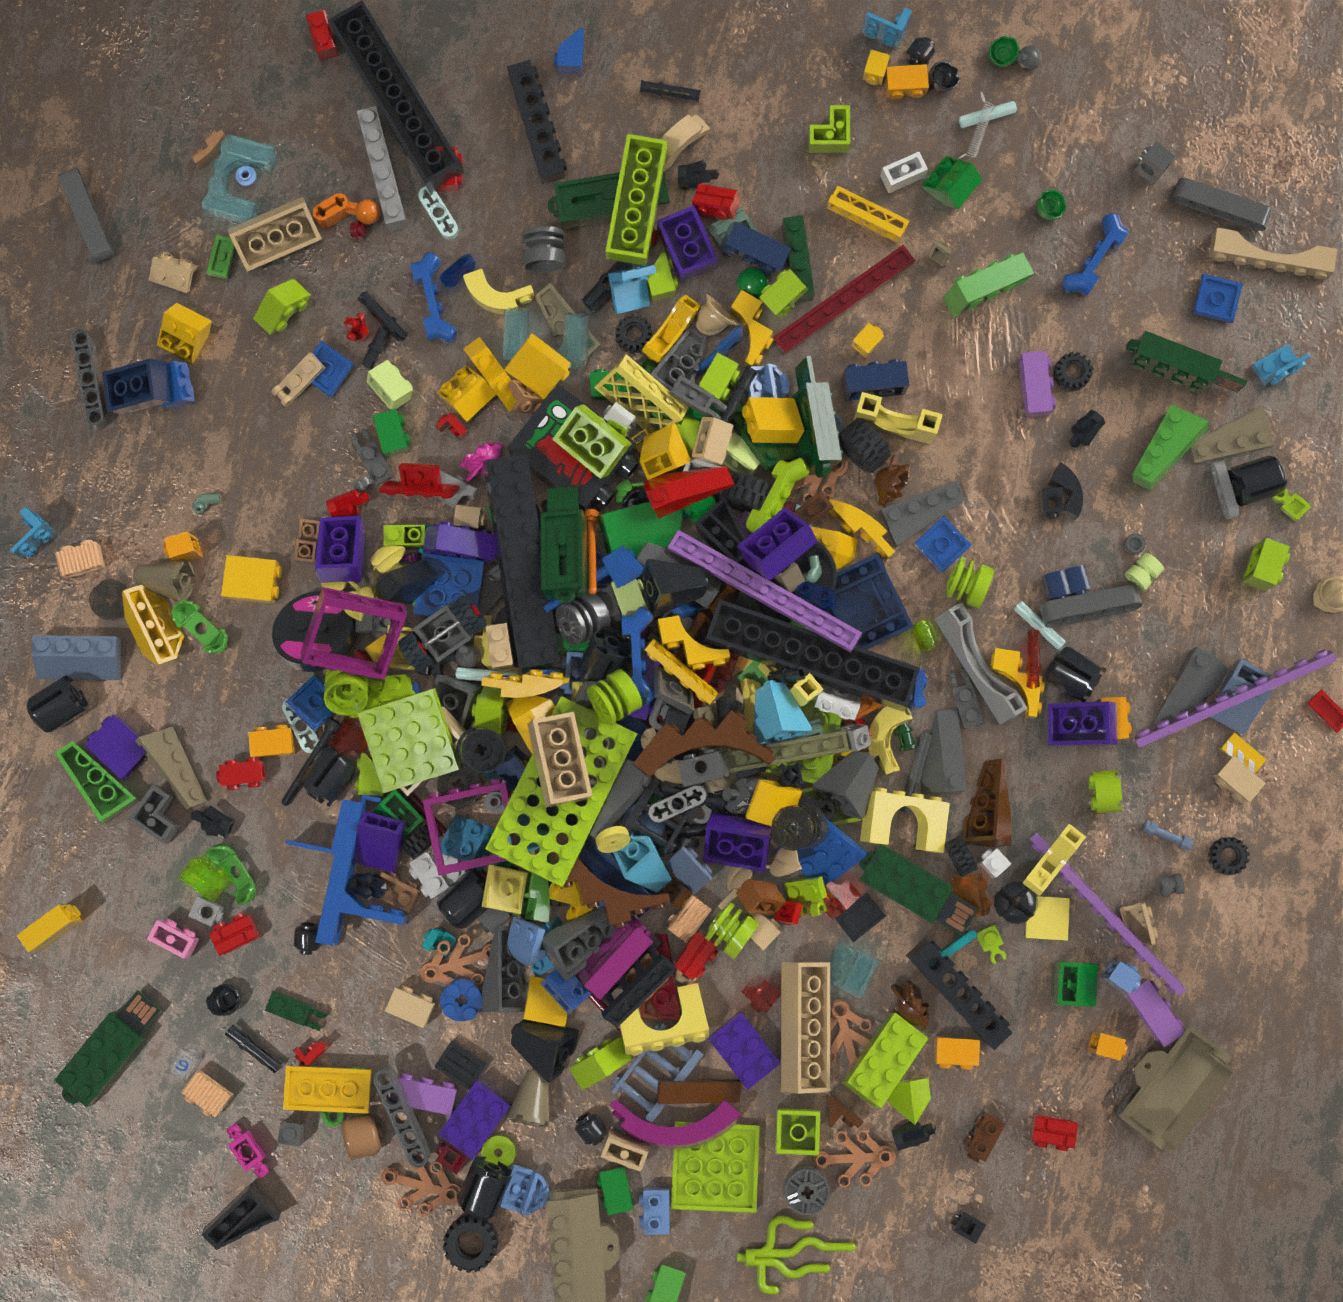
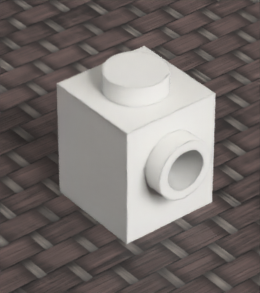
M997 848L987 849L980 856L982 860L978 862L991 878H997L1011 865Z

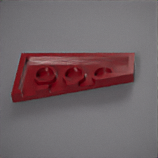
M653 933L663 942L656 949L658 954H662L672 961L668 934ZM674 973L652 997L641 1004V1018L680 1020L682 1014Z

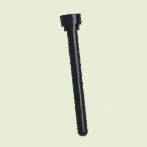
M328 717L325 721V731L281 801L283 806L290 804L301 784L297 786L295 783L320 750L325 747L332 735L340 731L343 725L339 721Z

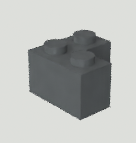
M152 785L128 820L161 843L168 844L180 828L179 825L164 815L176 797L160 786Z

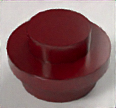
M356 220L350 224V235L353 239L362 241L364 236H366L367 229L365 224Z

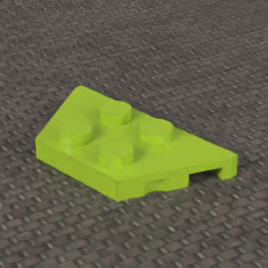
M403 674L385 676V679L370 678L368 681V702L366 707L360 712L415 695V692L412 690L410 677ZM358 714L350 715V719L358 721Z

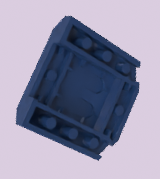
M878 553L837 572L834 594L822 611L862 632L855 646L868 650L914 628Z

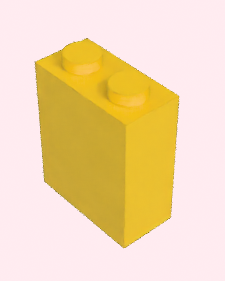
M531 333L504 370L544 400L556 387L559 380L564 381L570 373L568 368L571 362Z
M749 397L746 405L743 406L742 415L746 420L747 432L751 436L752 443H798L804 432L794 398Z
M226 555L221 596L231 600L274 604L275 599H278L279 596L277 579L281 578L282 567L279 566L276 560Z
M58 904L16 936L28 953L41 952L82 922L79 917L81 913L74 905Z

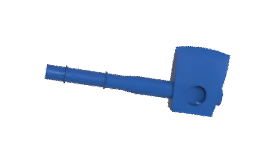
M737 326L715 346L716 349L699 364L695 379L711 365L717 352L725 356L742 341L744 333L741 326Z
M621 546L602 558L605 566L596 571V581L599 582L610 574L616 587L619 588L643 573V567L635 559L636 557L631 549L627 550L624 546ZM554 599L542 607L548 613L562 603Z

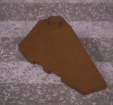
M1004 759L988 760L983 764L977 782L978 790L975 798L971 799L970 805L972 807L969 816H965L963 822L962 839L969 845L993 848L1011 846L1012 820Z

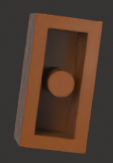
M749 879L736 892L748 913L773 916L786 903L783 895L775 883Z

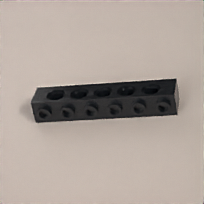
M530 60L507 66L508 75L541 183L546 184L565 178L566 163L564 158L560 159L558 153L561 152L559 140H554L553 137L556 131L553 121L549 122L547 115H550L548 104L542 101V97L545 95L542 85H538L536 78H539L536 66L532 67ZM529 82L531 86L523 87L522 84ZM533 100L537 102V104L534 106L528 105L529 101ZM536 119L543 120L541 124L533 123ZM542 137L549 139L545 143L539 142V139ZM547 156L554 157V159L550 162L544 160V158Z
M923 938L906 954V957L987 1045L995 1050L1012 1034L1008 1028L1009 1022L1002 1015L998 1017L994 1013L996 1008L988 1000L984 1002L980 998L983 994L974 985L970 987L966 983L969 979L962 971H955L953 968L954 962L947 955L943 957L939 953L941 948L933 940L929 942ZM932 958H936V964L933 967H929V961ZM950 973V979L947 982H943L944 975ZM964 988V994L961 997H957L958 990ZM978 1003L977 1010L971 1012V1006ZM992 1018L990 1026L985 1027V1021Z

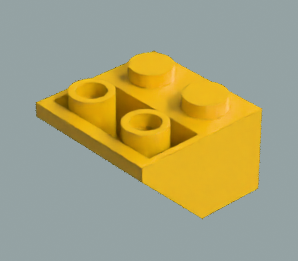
M175 303L164 312L157 346L193 363L208 339L212 321L179 303Z
M467 365L460 368L436 392L466 422L496 395L484 378Z
M675 423L643 438L640 463L647 480L691 462Z

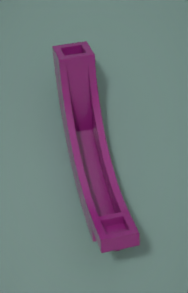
M616 1099L610 1105L613 1110L611 1114L620 1122L623 1119L625 1120L621 1124L622 1130L641 1142L667 1149H685L706 1144L725 1134L742 1118L741 1113L724 1100L716 1110L700 1121L680 1127H663L638 1118Z

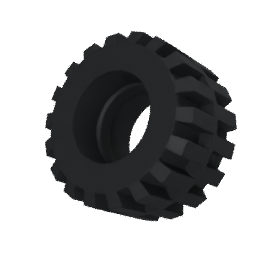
M856 418L839 433V444L842 450L863 471L873 473L891 456L889 447L882 436L862 419Z
M730 472L735 485L721 491L719 497L723 499L726 496L730 507L741 512L747 511L751 513L752 509L760 511L772 486L752 475Z
M467 1214L464 1217H459L450 1225L443 1239V1251L446 1252L445 1258L451 1261L450 1265L452 1267L455 1265L458 1267L457 1270L462 1271L463 1269L466 1270V1273H471L473 1270L475 1272L480 1271L481 1268H485L492 1261L496 1254L499 1240L497 1239L498 1233L494 1230L495 1226L493 1223L490 1224L488 1222L489 1219H477ZM473 1231L481 1236L483 1248L478 1254L470 1255L461 1250L458 1240L462 1233Z

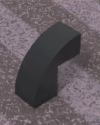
M1060 462L1051 476L1048 485L1054 488L1063 487V492L1068 494L1069 497L1064 505V512L1062 514L1076 520L1083 506L1082 487L1074 472Z

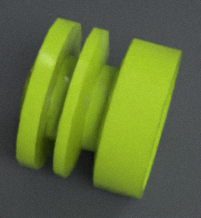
M961 556L948 578L945 597L951 598L956 590V601H959L963 594H966V605L979 609L985 599L995 569L981 564L977 571H973V560H970L967 568H965L966 558Z
M327 669L324 683V702L326 707L338 715L345 716L354 715L362 711L368 702L369 677Z
M621 669L609 674L606 677V682L599 680L596 684H592L587 688L588 697L594 710L602 721L609 726L613 725L616 720L620 721L624 717L623 712L630 715L642 707V700L637 687L627 673Z
M730 902L713 920L705 939L710 941L714 934H716L718 939L714 946H718L724 940L727 943L723 952L735 960L760 923L750 916H747L742 922L738 920L742 910L738 909L734 916L731 915L730 912L735 905Z

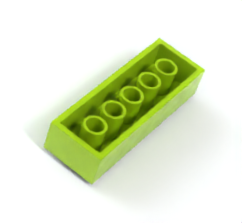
M627 134L605 251L606 259L643 266L647 265L667 154V140Z

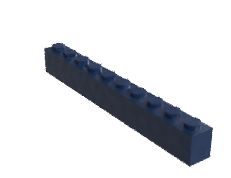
M514 745L506 753L503 763L495 771L500 778L509 782L511 789L514 791L530 759ZM538 777L537 780H536V782H537V785H538L539 787H541V785H540V780H539V777ZM530 795L527 798V803L531 807H536L539 804V799L535 795ZM557 806L547 807L546 812L549 816H556L558 808ZM574 814L566 816L565 820L568 825L574 826L577 824V817ZM592 826L578 855L583 860L584 865L588 869H592L603 883L617 890L635 895H659L655 891L624 878L613 852L603 853L598 850L596 841L590 836L593 829ZM652 907L645 908V913ZM645 913L638 914V915H636V916H637L638 918H640V917H641L642 915H644Z

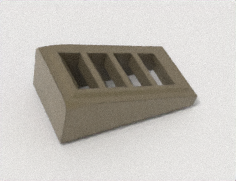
M935 240L928 257L942 267H945L953 253L948 247Z

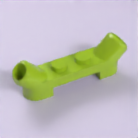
M797 458L791 462L780 460L771 473L775 478V482L760 511L752 509L746 522L747 532H755L781 511L786 499L791 494V489L795 482L809 475L810 470L803 458Z

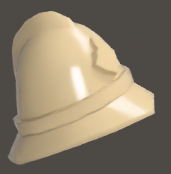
M706 294V303L697 314L696 326L701 333L709 336L715 335L729 325H740L736 317L729 310Z
M1333 574L1323 578L1317 584L1313 593L1314 606L1324 612L1337 613L1343 611V576Z

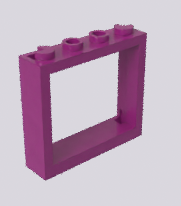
M322 587L300 652L302 663L310 664L311 667H325L331 671H344L351 675H364L371 679L373 677L385 679L407 616L404 604ZM326 605L392 619L378 662L312 649Z
M502 779L489 781V786L482 787L481 783L470 785V790L461 791V788L448 790L449 795L441 796L439 792L428 795L429 799L423 800L438 876L507 860L497 855H490L445 865L432 805L500 790L505 809L511 798L509 782H502ZM515 833L510 834L512 845H518L520 843L519 835Z
M634 916L631 917L630 921L626 922L627 926L618 928L610 938H606L600 944V950L596 954L593 953L587 959V965L577 973L583 985L599 1000L653 943L649 937L651 933Z

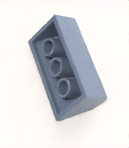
M33 635L32 660L37 679L58 680L67 675L73 680H121L122 639L116 636Z

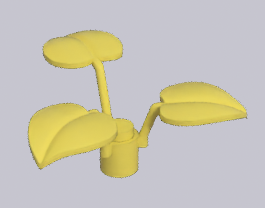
M384 546L373 554L371 564L375 566L372 570L375 586L368 584L360 588L354 581L321 583V586L341 591L346 587L347 583H350L356 591L348 593L383 600L376 587L378 583L377 571L380 573L388 572L394 564L400 561L406 552V548L403 546ZM343 609L350 617L362 621L365 614Z

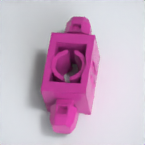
M233 1124L227 1128L230 1139H234L228 1147L245 1171L253 1167V1172L256 1176L262 1178L269 1173L266 1164L261 1162L267 1157L266 1153L250 1130L242 1134V1129L237 1124ZM247 1140V1142H245L243 1145H241L240 1147L238 1146L241 1142ZM245 1145L251 1147V1156L244 1154L243 1148ZM255 1155L258 1156V1157H256L254 1160H252L251 1162L248 1161V1160H250L251 1158H253Z

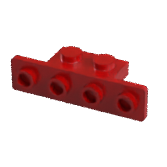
M401 463L398 466L401 481L385 482L379 488V493H387V495L405 494L408 497L423 495L425 498L438 496L443 499H449L460 490V486L442 484L439 465Z

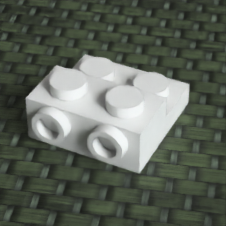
M820 684L823 691L817 695L815 707L823 712L837 714L843 719L855 720L860 708L861 697Z
M433 849L410 862L411 868L408 869L414 879L419 878L422 883L419 888L425 897L430 896L431 899L443 893L465 873V870L438 876ZM443 855L445 865L459 862L455 858Z

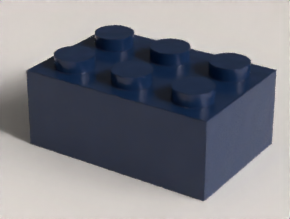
M738 222L729 224L720 244L725 254L732 257L735 255L742 257V262L751 266L756 264L760 266L761 271L767 274L781 271L791 249Z
M146 359L102 372L108 413L125 415L171 402L166 361Z
M900 359L889 360L888 363L880 364L879 361H874L866 366L851 364L848 365V368L844 369L841 378L844 402L859 400L862 392L879 397L905 395L909 387L907 363Z

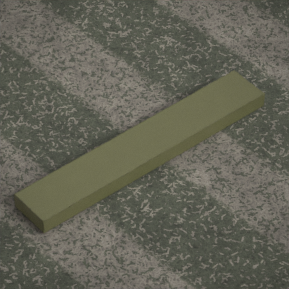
M844 730L766 744L774 751L773 755L776 757L770 765H766L756 757L740 750L724 752L728 773L848 752L849 747L846 731Z

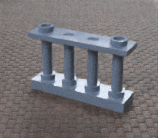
M663 1022L659 1025L657 1023L653 1029L663 1031L667 1024ZM683 1045L679 1047L670 1046L684 1057L683 1060L686 1063L682 1068H676L656 1051H643V1053L635 1058L622 1077L619 1074L611 1083L613 1086L611 1092L615 1094L618 1089H621L645 1108L647 1113L645 1118L652 1123L666 1104H658L657 1101L650 1102L624 1081L631 1072H634L655 1090H658V1080L637 1065L644 1055H647L670 1073V1077L673 1078L672 1081H684L704 1055L698 1048L695 1051H689Z

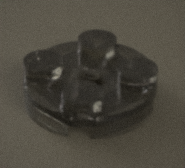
M115 579L101 581L100 584L91 590L89 596L91 609L98 617L107 621H116L124 618L122 591L129 588ZM110 595H113L116 601L109 606L106 598H110Z

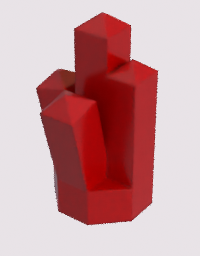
M358 312L355 319L346 317L344 321L348 331L346 339L356 343L366 341L369 336V329L366 325L365 315Z
M352 490L326 500L329 514L331 517L356 516L360 511L358 505L368 502L369 495L366 492L359 494L358 491Z

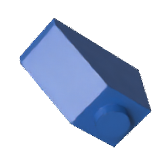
M579 28L558 46V53H554V66H557L558 73L582 75L585 40L584 28Z

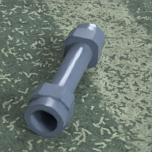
M1149 820L1145 821L1142 831L1146 834L1160 836L1179 844V848L1187 851L1191 850L1194 840L1190 837L1176 835L1158 827L1157 823Z

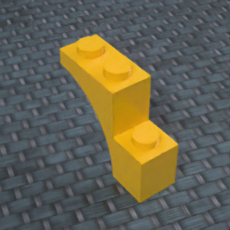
M741 290L731 306V313L743 323L749 335L750 351L745 361V367L759 366L764 357L761 355L764 349L768 350L774 341L772 338L773 331L755 321H758L763 313V309H761L762 301Z
M685 294L677 301L663 325L650 341L645 344L641 352L646 354L650 360L659 363L677 343L683 332L693 323L702 305Z
M478 337L463 349L510 412L518 401L513 397L512 391L507 386L511 379L482 339Z
M679 615L658 619L662 646L667 647V649H675L680 647L679 644H683L688 668L693 667V670L704 669L705 665L708 664L722 666L726 664V661H729V649H712L693 640L682 626Z
M995 648L992 650L990 670L1007 677L1016 685L1028 708L1025 710V718H1036L1042 709V702H1039L1040 694H1043L1045 686L1042 676L1018 672V670H1021L1023 661L1019 651Z
M572 882L573 886L564 889L551 883L549 899L571 904L566 914V923L596 911L593 908L587 909V905L581 906L575 882Z

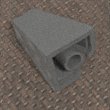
M852 751L813 784V788L823 801H831L846 816L863 819L879 767L870 753Z

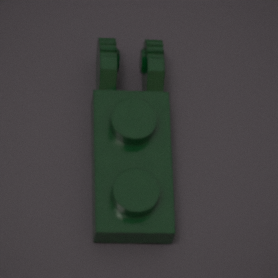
M274 990L264 1010L320 1031L322 1026L307 1020L309 1014L311 1013L318 1018H325L327 1015L320 1010L312 1008V1005Z

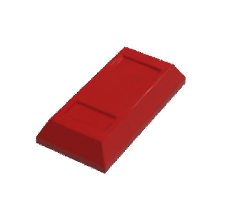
M1321 689L1307 704L1338 733L1343 728V710Z

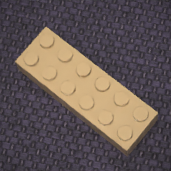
M782 962L781 1092L796 1094L830 1092V962Z

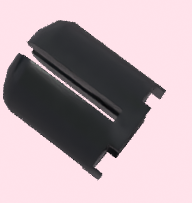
M1275 456L1261 457L1230 468L1231 470H1228L1231 485L1237 495L1235 496L1236 502L1240 507L1280 495L1287 486L1285 468Z
M602 627L601 630L594 632L578 663L579 673L586 682L604 680L614 671L623 669L632 652L630 639L626 641L624 637L618 634L619 630L611 627Z
M1064 647L1056 653L1054 660L1050 662L1046 670V678L1050 683L1081 702H1086L1087 700L1084 697L1091 696L1102 676L1100 672L1105 673L1107 669L1075 649Z
M69 676L61 677L31 696L27 701L26 707L30 719L35 726L46 733L58 730L88 711L85 708L89 705L82 690L78 691L70 683L73 679Z
M325 747L320 750L295 784L297 786L302 784L303 788L306 789V794L320 804L323 801L327 802V807L329 808L354 775L355 768L352 761L345 755L341 756L338 750Z
M469 869L438 897V910L455 928H467L488 909L482 907L485 884L472 869Z
M1012 881L1000 887V891L994 897V907L996 913L1003 917L1006 922L1020 924L1028 921L1035 915L1038 909L1037 895L1024 885L1023 882ZM1017 896L1022 898L1020 901L1021 908H1018V906L1014 908L1012 906L1013 901L1011 900L1013 897L1016 899Z
M486 1156L474 1157L457 1197L458 1206L466 1214L477 1219H490L496 1215L512 1178L510 1175L512 1170L500 1161H498V1165L485 1161Z

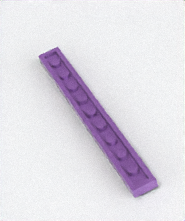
M678 530L668 546V550L849 652H852L862 635V632Z
M1330 650L1318 651L1314 654L1315 657L1309 660L1306 658L1300 659L1291 668L1283 667L1276 670L1273 676L1268 678L1262 676L1254 681L1255 684L1248 687L1247 685L1239 686L1235 689L1234 693L1227 695V693L1221 694L1215 698L1216 701L1209 704L1207 702L1201 703L1195 707L1196 710L1189 713L1188 711H1183L1177 714L1176 718L1168 721V719L1160 721L1156 724L1157 727L1151 730L1149 728L1142 729L1137 732L1138 735L1134 738L1140 748L1333 663L1337 659Z
M1038 832L1030 838L1032 841L1030 845L1038 853L1042 851L1045 854L1051 847ZM1065 863L1060 869L1062 879L1067 884L1072 882L1077 888L1075 892L1083 900L1087 898L1092 903L1090 908L1097 915L1102 914L1107 919L1105 921L1106 925L1112 931L1116 929L1122 935L1119 938L1126 946L1132 945L1135 948L1136 952L1134 954L1143 963L1147 961L1152 966L1150 971L1158 979L1162 977L1167 982L1165 986L1172 994L1177 992L1181 996L1186 991V987L1083 879Z

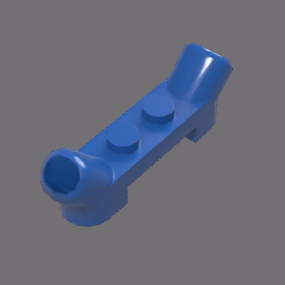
M1117 213L1107 214L1102 218L1101 223L1105 240L1104 242L1099 240L1093 249L1096 251V254L1093 258L1089 256L1083 264V267L1086 269L1083 272L1068 274L1063 277L1062 285L1066 293L1080 292L1087 297L1099 279V276L1094 274L1093 271L1111 246L1118 250L1130 232L1129 229L1122 226L1120 216Z
M426 252L420 262L410 263L416 286H424L431 317L423 318L428 341L439 338L449 344L455 339L457 329L440 319V314L443 313L441 302H436L435 295L439 294L436 282L432 283L431 280L441 265V261L435 254Z
M641 606L632 615H622V635L624 637H631L633 677L630 678L638 689L642 704L646 706L650 705L656 697H654V688L643 679V673H646L647 669L646 660H642V652H645V639H641V632L653 620V615L645 607Z

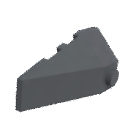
M646 542L635 558L644 566L647 559H655L698 567L669 551L667 547ZM701 569L708 578L709 585L704 596L694 601L707 609L719 592L722 580Z

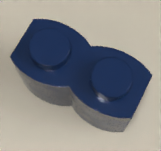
M1085 565L1042 576L1048 600L1066 598V596L1073 594L1074 596L1086 594V591L1091 589Z

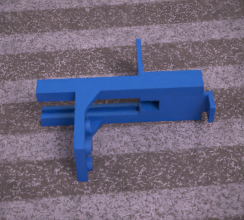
M362 795L361 803L342 799L332 849L286 840L285 844L335 854L316 943L330 946L339 945L346 913L401 925L408 923L409 916L404 915V911L389 909V912L383 911V906L373 904L367 907L351 892L349 887L351 877L354 875L356 868L354 861L358 822L364 812H368V801L381 803L383 801L382 798Z

